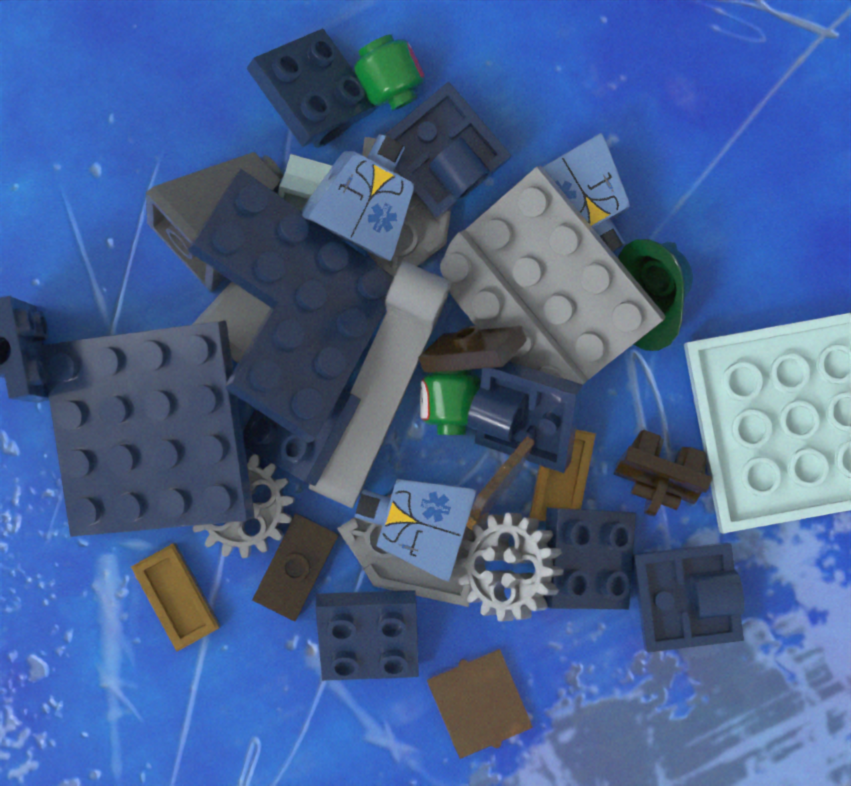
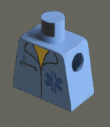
M602 133L545 165L543 168L611 251L614 252L624 246L625 242L612 220L624 214L630 207L606 140Z
M379 134L367 158L354 151H344L301 209L303 212L302 216L307 220L320 224L334 235L374 256L391 261L414 189V184L411 181L394 173L405 146L385 135Z
M397 479L391 498L363 489L354 517L382 526L377 547L449 582L476 490L466 487Z

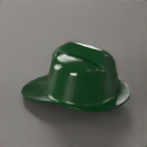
M636 239L623 247L618 255V259L666 318L633 345L645 351H659L671 345L679 335L683 320L684 298L692 286V269L686 257L677 250L676 243L667 241L660 244L650 239Z

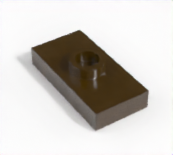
M521 325L480 330L479 326H469L457 332L443 333L418 359L424 372L428 373L503 367L527 340Z
M295 513L252 601L295 622L339 534L299 513Z

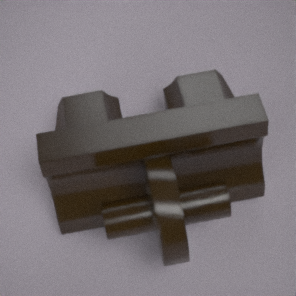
M641 430L631 446L627 448L617 461L614 475L634 482L631 494L646 499L644 513L654 517L661 505L677 510L681 500L695 504L701 493H706L709 490L712 479L711 476L705 474L706 452L692 447H682L677 453L675 463L659 457L664 439L655 433Z

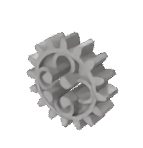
M253 454L247 464L251 495L255 493L256 488L261 484H265L271 490L269 501L266 503H253L254 518L258 519L261 524L260 532L257 535L248 534L245 530L246 521L229 522L223 526L217 524L195 525L192 528L194 532L208 531L210 535L204 544L208 548L215 545L218 541L223 543L222 556H229L234 547H239L242 558H248L252 550L251 545L254 544L264 553L269 550L266 539L268 536L278 541L284 537L282 531L277 527L279 523L292 522L293 517L283 512L284 506L294 503L295 498L283 496L281 491L290 483L289 479L284 478L276 481L273 475L278 466L271 463L264 469L260 468L261 457L257 454Z
M506 513L505 517L503 515H489L488 525L475 524L472 527L477 537L476 540L463 539L461 544L469 551L468 558L457 559L458 565L467 568V575L459 579V584L471 585L473 590L467 597L469 603L483 601L480 614L484 616L496 614L498 621H513L514 617L516 620L532 618V610L543 611L548 608L543 595L558 594L559 590L551 583L552 576L563 575V569L553 566L552 559L558 557L562 552L560 548L548 547L547 543L550 541L553 533L550 530L537 531L538 519H522L521 513ZM511 534L515 539L514 546L508 545V540ZM485 561H505L512 564L534 563L536 571L535 574L530 572L515 573L512 570L487 571ZM505 588L511 589V596L509 599H507L505 596Z

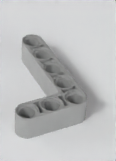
M406 261L402 262L385 301L387 312L350 392L360 398L361 401L316 486L309 485L310 490L353 509L419 363L418 357L424 352L449 295L451 281Z

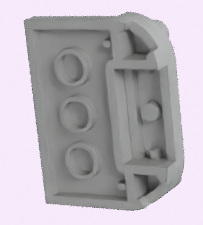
M541 165L533 169L469 227L459 232L449 244L445 257L440 264V270L444 279L451 281L449 290L451 296L476 326H479L480 330L521 325L527 341L508 361L580 384H585L587 380L666 318Z

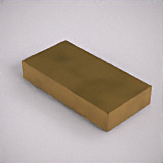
M576 430L571 463L565 473L539 465L529 518H536L546 522L547 507L581 509L596 433Z
M176 543L131 566L176 652L221 627Z

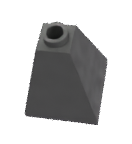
M255 152L153 186L146 192L147 224L210 292L219 286L224 276L187 250L229 183L240 169H243L276 194L278 193L283 174L278 165L267 155L260 158Z

